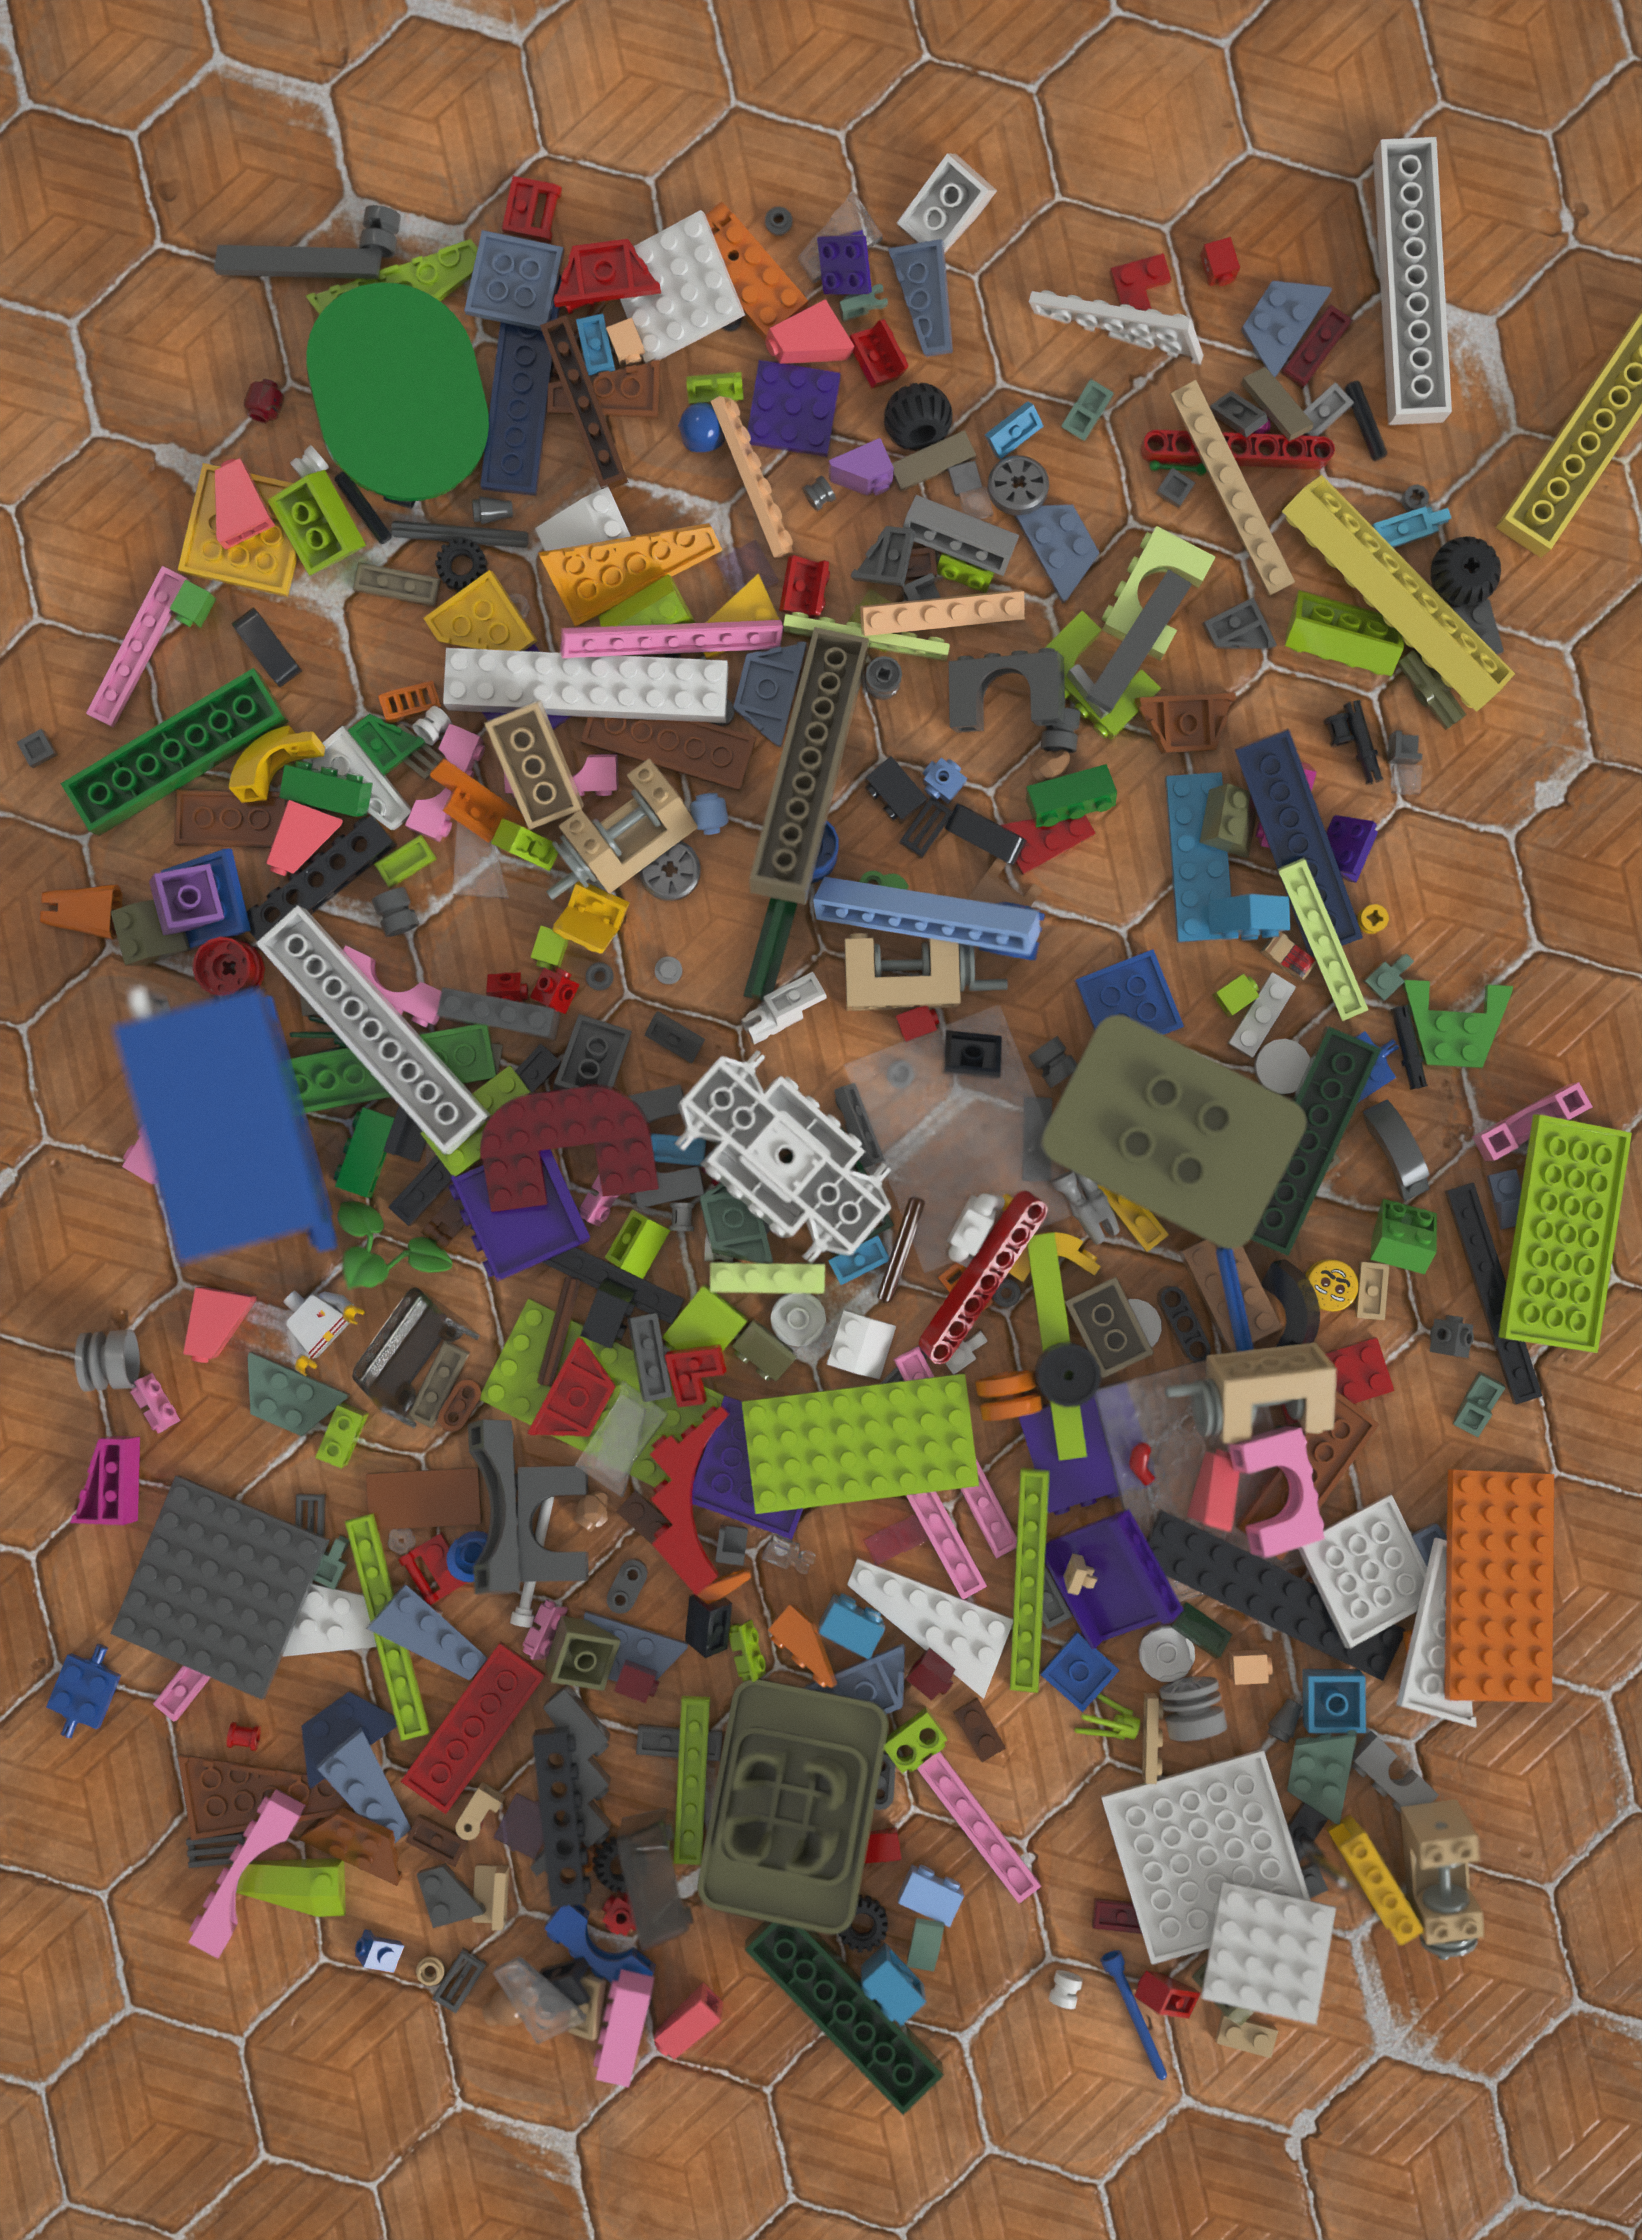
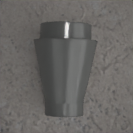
M479 496V499H472L474 522H481L482 525L505 518H513L512 501Z
M1287 1698L1285 1704L1268 1723L1270 1727L1267 1733L1282 1742L1288 1743L1289 1739L1294 1737L1302 1706Z

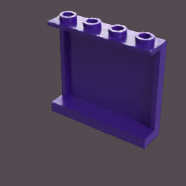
M550 1149L540 1151L548 1199L547 1205L491 1212L484 1165L457 1177L455 1175L450 1176L453 1184L448 1186L455 1201L461 1200L464 1207L460 1211L466 1227L472 1225L476 1234L471 1236L477 1252L483 1250L487 1258L482 1263L489 1278L495 1276L497 1282L590 1241L588 1231Z
M1119 1381L1099 1387L1097 1393L1088 1402L1080 1405L1087 1457L1058 1460L1050 1403L1042 1405L1043 1410L1017 1417L1034 1469L1050 1470L1048 1513L1054 1512V1515L1064 1514L1070 1511V1506L1076 1504L1085 1507L1097 1503L1096 1498L1105 1495L1108 1498H1115L1123 1495L1124 1489L1134 1487V1490H1140L1150 1486V1484L1144 1486L1129 1467L1133 1447L1137 1446L1140 1442H1144L1126 1382ZM1149 1458V1459H1148V1463H1147V1468H1148V1469L1151 1471V1473L1155 1476L1154 1471H1153V1468H1152V1465H1151V1462H1150V1458Z
M1130 1509L1052 1538L1046 1543L1045 1565L1048 1567L1057 1588L1068 1605L1070 1613L1076 1619L1083 1637L1087 1640L1092 1650L1104 1640L1161 1621L1162 1625L1170 1623L1183 1611L1178 1598ZM1072 1553L1082 1555L1086 1566L1094 1568L1093 1576L1097 1577L1094 1588L1082 1586L1078 1595L1067 1592L1063 1578Z

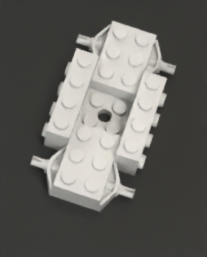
M758 1050L744 1063L720 1057L678 1103L686 1129L683 1135L675 1142L676 1146H680V1149L684 1151L694 1138L718 1142L700 1163L705 1168V1171L713 1179L719 1180L727 1187V1191L732 1196L745 1203L751 1213L759 1219H763L769 1225V1228L781 1238L792 1237L806 1221L814 1241L813 1245L802 1256L808 1263L812 1264L818 1255L825 1251L845 1256L852 1255L891 1209L881 1187L882 1180L891 1172V1169L889 1167L886 1168L887 1165L882 1163L874 1174L870 1176L850 1171L851 1167L865 1152L860 1147L862 1145L861 1141L851 1133L848 1135L839 1128L841 1126L839 1121L829 1114L825 1116L818 1109L820 1105L808 1095L805 1098L798 1091L799 1086L789 1077L784 1079L782 1076H779L763 1091L755 1075V1069L765 1059V1056L763 1054L760 1055L761 1052ZM783 1148L789 1149L792 1152L793 1159L789 1164L781 1163L778 1158V1153Z

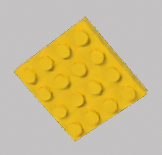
M203 463L178 571L187 575L288 597L298 555L267 500L294 483L250 474L276 526L225 550L216 538L215 470L220 467Z

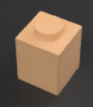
M632 317L606 327L608 338L620 368L639 364L643 359L642 355L645 354V350Z
M1263 1650L1229 1651L1230 1680L1235 1685L1269 1683L1268 1675L1273 1673L1271 1657H1267Z

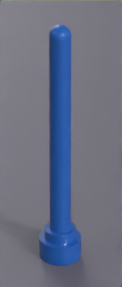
M1120 1950L1110 1951L1100 1958L1104 1971L1114 1977L1156 2077L1159 2080H1164L1167 2077V2072L1123 1972L1125 1970L1123 1955Z

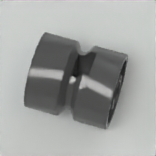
M367 206L363 218V226L366 229L361 232L359 248L380 249L381 258L394 257L397 246V238L394 235L399 232L400 214L384 206Z
M886 656L877 657L870 662L866 671L865 685L871 696L876 699L886 700L897 694L902 678V671L898 662Z
M1065 708V724L1046 725L1047 730L1042 732L1041 749L1045 751L1053 750L1055 752L1064 749L1068 753H1075L1077 751L1078 735L1074 733V730L1079 729L1080 711Z
M405 887L389 890L371 900L376 914L383 917L380 924L386 937L403 934L420 925L415 911L408 908L411 901Z
M1058 1036L1028 1056L1036 1069L1043 1070L1042 1077L1050 1088L1071 1075L1078 1065L1072 1055L1065 1054L1066 1047Z

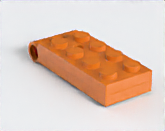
M720 202L706 214V218L745 313L743 317L766 342L769 328L808 309V299L736 215L731 213L723 202ZM731 256L738 257V259L735 261H732L729 258Z

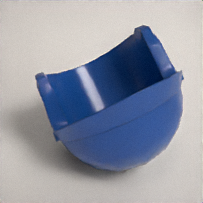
M692 404L683 412L678 427L686 449L693 452H708L722 446L725 436L711 404Z
M471 1531L462 1535L459 1539H455V1542L448 1550L446 1562L449 1572L456 1579L463 1582H474V1565L483 1551L488 1533Z

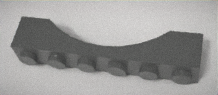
M483 1419L468 1424L469 1453L478 1464L485 1479L491 1508L487 1541L474 1565L475 1595L508 1594L520 1591L519 1584L521 1580L518 1567V1517L516 1515L515 1502L517 1491L514 1480L515 1460L513 1458L514 1433L512 1421Z

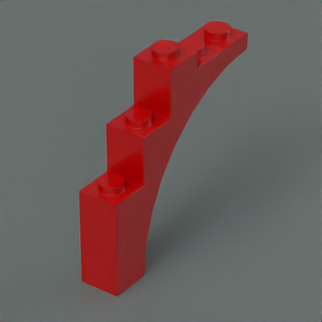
M712 1406L701 1416L705 1421L697 1428L693 1424L680 1435L683 1438L681 1442L674 1434L668 1438L662 1435L651 1445L655 1449L650 1453L651 1457L671 1478L669 1483L664 1479L653 1489L655 1495L651 1500L673 1524L671 1527L667 1524L662 1526L654 1534L657 1539L652 1545L696 1596L720 1575L707 1557L697 1534L693 1517L692 1490L696 1468L703 1449L714 1431L730 1415L724 1406H720L718 1409Z

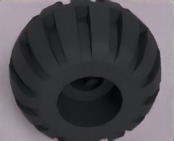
M913 383L908 387L904 386L899 391H896L888 400L884 412L885 429L892 441L901 448H910V451L922 450L942 441L948 434L952 424L951 404L946 395L934 385Z
M1465 536L1450 540L1437 551L1433 558L1430 571L1432 586L1436 589L1435 592L1451 605L1466 607L1482 603L1493 594L1499 584L1501 575L1500 559L1496 555L1494 548L1480 538L1476 539L1475 537ZM1464 566L1469 567L1472 573H1469L1468 569H1464Z

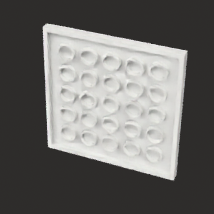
M1263 1749L1157 1779V1784L1143 1783L1101 1795L1151 1964L1210 1948L1222 1881L1310 1901Z

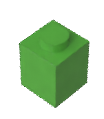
M185 579L170 610L177 615L175 620L189 628L194 624L201 628L217 599L210 592Z

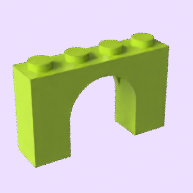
M1081 611L1045 648H1054L1055 651H1058L1064 657L1065 699L1068 698L1075 705L1073 708L1080 711V717L1083 719L1087 717L1095 724L1093 728L1102 738L1108 737L1112 740L1140 712L1135 704V698L1155 697L1161 688L1141 669L1132 678L1111 713L1100 719L1067 677L1069 670L1075 666L1078 656L1102 631L1091 618Z

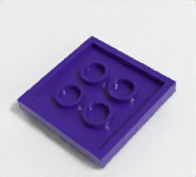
M759 360L748 424V432L751 438L749 441L750 445L828 457L841 373Z

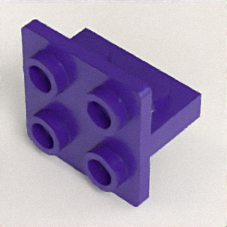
M852 230L841 235L818 237L817 243L823 293H871L866 236L863 235V230Z
M1334 815L1326 832L1341 877L1349 882L1357 883L1378 834L1375 830L1377 824L1370 820Z

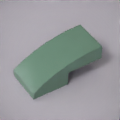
M1090 379L1061 427L1085 442L1114 393Z
M1479 1371L1457 1411L1453 1425L1479 1437L1493 1415L1491 1410L1503 1393L1505 1385Z
M916 1918L906 1967L934 1971L940 1950L944 1922Z

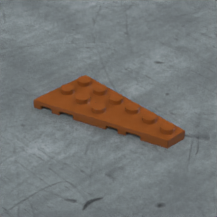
M184 1754L178 1756L191 1841L246 1831L251 1820L257 1822L261 1816L256 1811L264 1797L271 1798L275 1789L305 1805L297 1822L330 1817L333 1812L341 1807L356 1812L326 1778L313 1788H310L307 1773Z

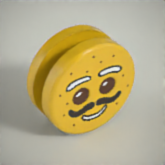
M1325 1259L1314 1263L1306 1271L1305 1276L1316 1292L1321 1310L1330 1312L1343 1310L1356 1298L1358 1292L1357 1276L1346 1263Z

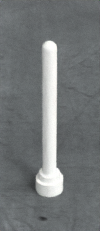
M554 1497L542 1502L535 1537L543 1547ZM524 1582L520 1605L516 1606L515 1611H512L511 1624L521 1627H532L534 1615H532L533 1609L530 1607L536 1582Z

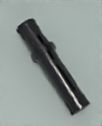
M1361 700L1353 701L1355 713L1353 712L1351 702L1344 704L1343 708L1348 714L1347 719L1352 735H1354V743L1358 753L1356 760L1361 763L1366 781L1365 784L1371 785L1373 784L1371 772H1373L1376 783L1384 779L1376 758L1378 752L1377 749L1373 748L1365 721Z
M1404 1005L1403 1007L1392 1008L1390 1010L1393 1015L1403 1057L1401 1064L1405 1066L1409 1088L1414 1090L1427 1087L1428 1084L1422 1066L1424 1058L1419 1054L1409 1006Z

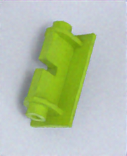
M741 372L686 376L689 404L711 403L713 399L719 396L732 398L734 401L744 400Z
M942 553L937 566L938 575L987 593L994 576V572L973 564L969 566L966 564V561Z
M751 1619L741 1626L740 1624L730 1625L729 1629L732 1652L742 1650L743 1655L735 1656L734 1660L738 1677H742L743 1682L747 1680L755 1682L766 1674L765 1659L761 1655L758 1645V1631Z

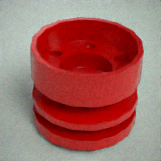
M225 937L209 939L201 945L194 956L192 967L195 980L202 989L212 995L223 997L257 990L264 979L265 972L263 957L255 947L247 942ZM232 964H235V967H234V969L236 970V973H235V974H231L233 970H232V968H231L230 966H231Z

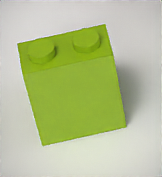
M704 1284L662 1338L666 1340L664 1345L671 1351L720 1344L723 1352L748 1321V1318L719 1294L710 1292V1287Z

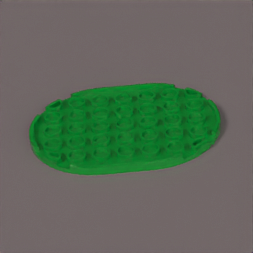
M397 283L362 285L341 294L328 304L318 316L310 332L306 352V369L321 435L334 463L358 486L367 491L386 496L387 499L422 501L441 496L456 488L467 476H470L478 465L486 446L489 430L487 403L471 340L459 319L446 305L430 294L417 288Z

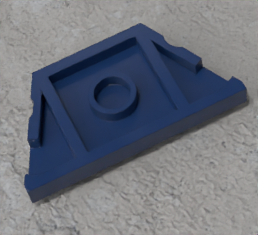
M349 1691L301 1725L309 1787L313 1788L325 1779L316 1765L360 1727L371 1746L397 1727L395 1716Z

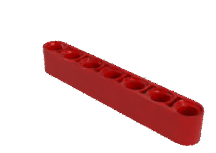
M1151 430L1146 434L1141 444V456L1148 462L1157 460L1159 463L1203 464L1187 431ZM1222 432L1230 450L1232 445H1239L1243 449V454H1235L1231 450L1238 466L1322 469L1327 465L1335 452L1333 441L1323 436H1299L1288 441L1284 435L1252 433L1246 438L1240 433ZM1151 441L1157 442L1161 449L1158 451L1151 450L1148 443ZM1184 443L1187 445L1188 451H1179L1175 444ZM1265 446L1269 448L1271 455L1261 454L1258 447ZM1292 447L1296 449L1298 456H1290L1286 448ZM1314 449H1322L1326 457L1320 458L1316 456Z
M1021 1191L1014 1196L921 1335L919 1347L935 1364H944L950 1360L1045 1219L1047 1206L1030 1191Z

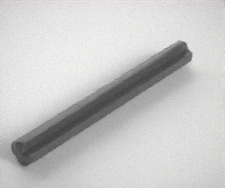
M393 521L391 525V534L399 538L447 542L451 539L456 542L458 538H463L464 541H467V539L472 540L474 544L526 548L529 543V535L526 531Z

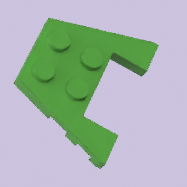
M1404 980L1405 982L1402 983V986L1406 992L1409 1012L1412 1014L1415 1024V1033L1421 1055L1424 1058V1065L1483 1068L1512 994L1513 986L1485 985L1484 1013L1429 1010L1430 981Z

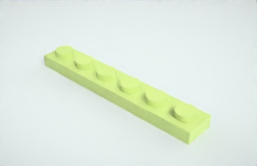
M793 612L792 615L785 614L784 632L812 637L814 627L869 638L868 647L947 661L950 644L944 643L945 640L938 637H929L928 640L917 638L916 634L910 632H901V635L888 633L864 636L862 635L861 624L847 622L846 625L837 624L834 619L820 617L819 620L808 618V615L800 612Z
M1302 858L1279 868L1278 872L1342 1021L1368 1011L1366 1002L1306 860Z

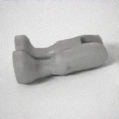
M1073 1171L1065 1172L1051 1181L1053 1188L1056 1191L1062 1192L1069 1200L1073 1216L1078 1219L1087 1235L1096 1245L1105 1241L1103 1231L1099 1225L1100 1222L1110 1236H1115L1120 1232L1107 1196L1098 1188L1096 1183ZM1077 1181L1084 1190L1087 1200H1085L1080 1194V1191L1077 1187Z

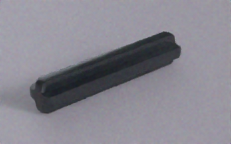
M1358 380L1346 385L1345 392L1354 402L1351 407L1372 460L1383 459L1388 453L1361 383Z
M344 471L337 474L334 478L337 485L381 545L385 544L392 538L389 530L356 484L350 480V477Z

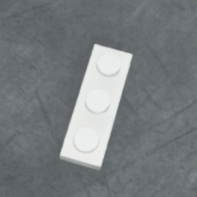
M1270 973L1258 993L1260 997L1253 1001L1227 1044L1246 1056L1253 1058L1296 986L1275 973Z

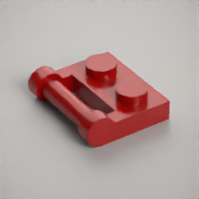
M512 176L502 232L550 244L553 236L551 232L557 199L561 197L562 188L553 183ZM540 193L545 194L547 197L541 226L536 228L533 227Z
M442 1532L397 1559L401 1566H405L422 1594L423 1600L429 1606L467 1583L456 1579L448 1570L446 1558L451 1546ZM420 1555L440 1587L435 1592L432 1591L414 1561Z

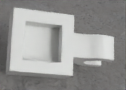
M981 1330L967 1341L963 1340L950 1360L945 1363L953 1374H956L973 1362L976 1357L972 1351L987 1342Z

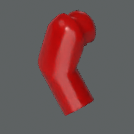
M1140 1442L1131 1451L1129 1467L1144 1486H1148L1155 1480V1476L1147 1468L1151 1447L1145 1442Z

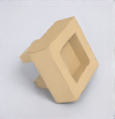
M1072 1553L1063 1575L1068 1593L1078 1595L1082 1586L1094 1588L1097 1577L1093 1576L1094 1568L1086 1566L1082 1555Z

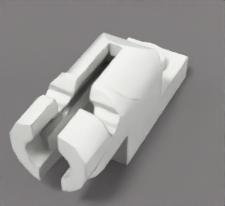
M811 972L763 996L765 1005L749 1012L741 1021L746 1033H750L751 1041L755 1045L767 1039L770 1034L774 1035L802 1020V1010L826 999V993L814 973Z

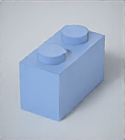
M911 1865L897 1895L898 1903L935 1921L944 1922V1925L950 1927L964 1898L960 1883L949 1877L941 1879L934 1875L935 1872L924 1865H920L919 1868Z

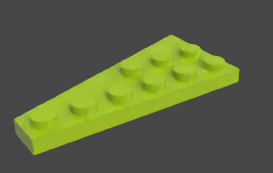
M471 239L439 249L438 253L423 258L419 256L413 258L409 263L400 266L396 264L381 269L379 279H356V281L341 286L337 284L329 287L330 290L318 294L314 292L305 296L319 315L328 304L341 294L353 288L372 283H397L411 286L442 301L471 279L478 248Z

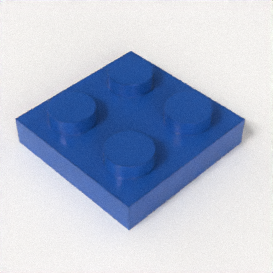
M1076 1631L1040 1671V1675L1083 1712L1120 1670L1097 1648L1092 1650L1087 1640Z

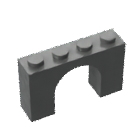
M1042 648L1038 650L1039 653L1028 654L1027 651H1013L1010 656L989 653L985 654L984 658L974 659L973 656H960L957 658V661H949L950 728L957 733L984 731L985 692L996 678L1011 673L1026 677L1030 685L1032 722L1037 726L1065 724L1064 657L1058 651H1055L1054 648Z
M442 987L437 1012L438 1016L449 1021L470 1025L482 1024L552 1041H556L561 1014L552 1008Z
M679 1084L629 1095L628 1097L640 1106L650 1124L657 1119L681 1114L678 1103L684 1098L682 1086ZM693 1167L671 1173L657 1172L659 1189L630 1193L632 1204L637 1203L638 1208H644L703 1195L705 1191L700 1168Z
M518 1467V1474H514L516 1491H518L516 1515L518 1517L517 1543L519 1545L518 1567L521 1576L520 1582L589 1580L588 1552L550 1551L537 1541L532 1527L534 1514L546 1499L555 1496L588 1494V1467Z

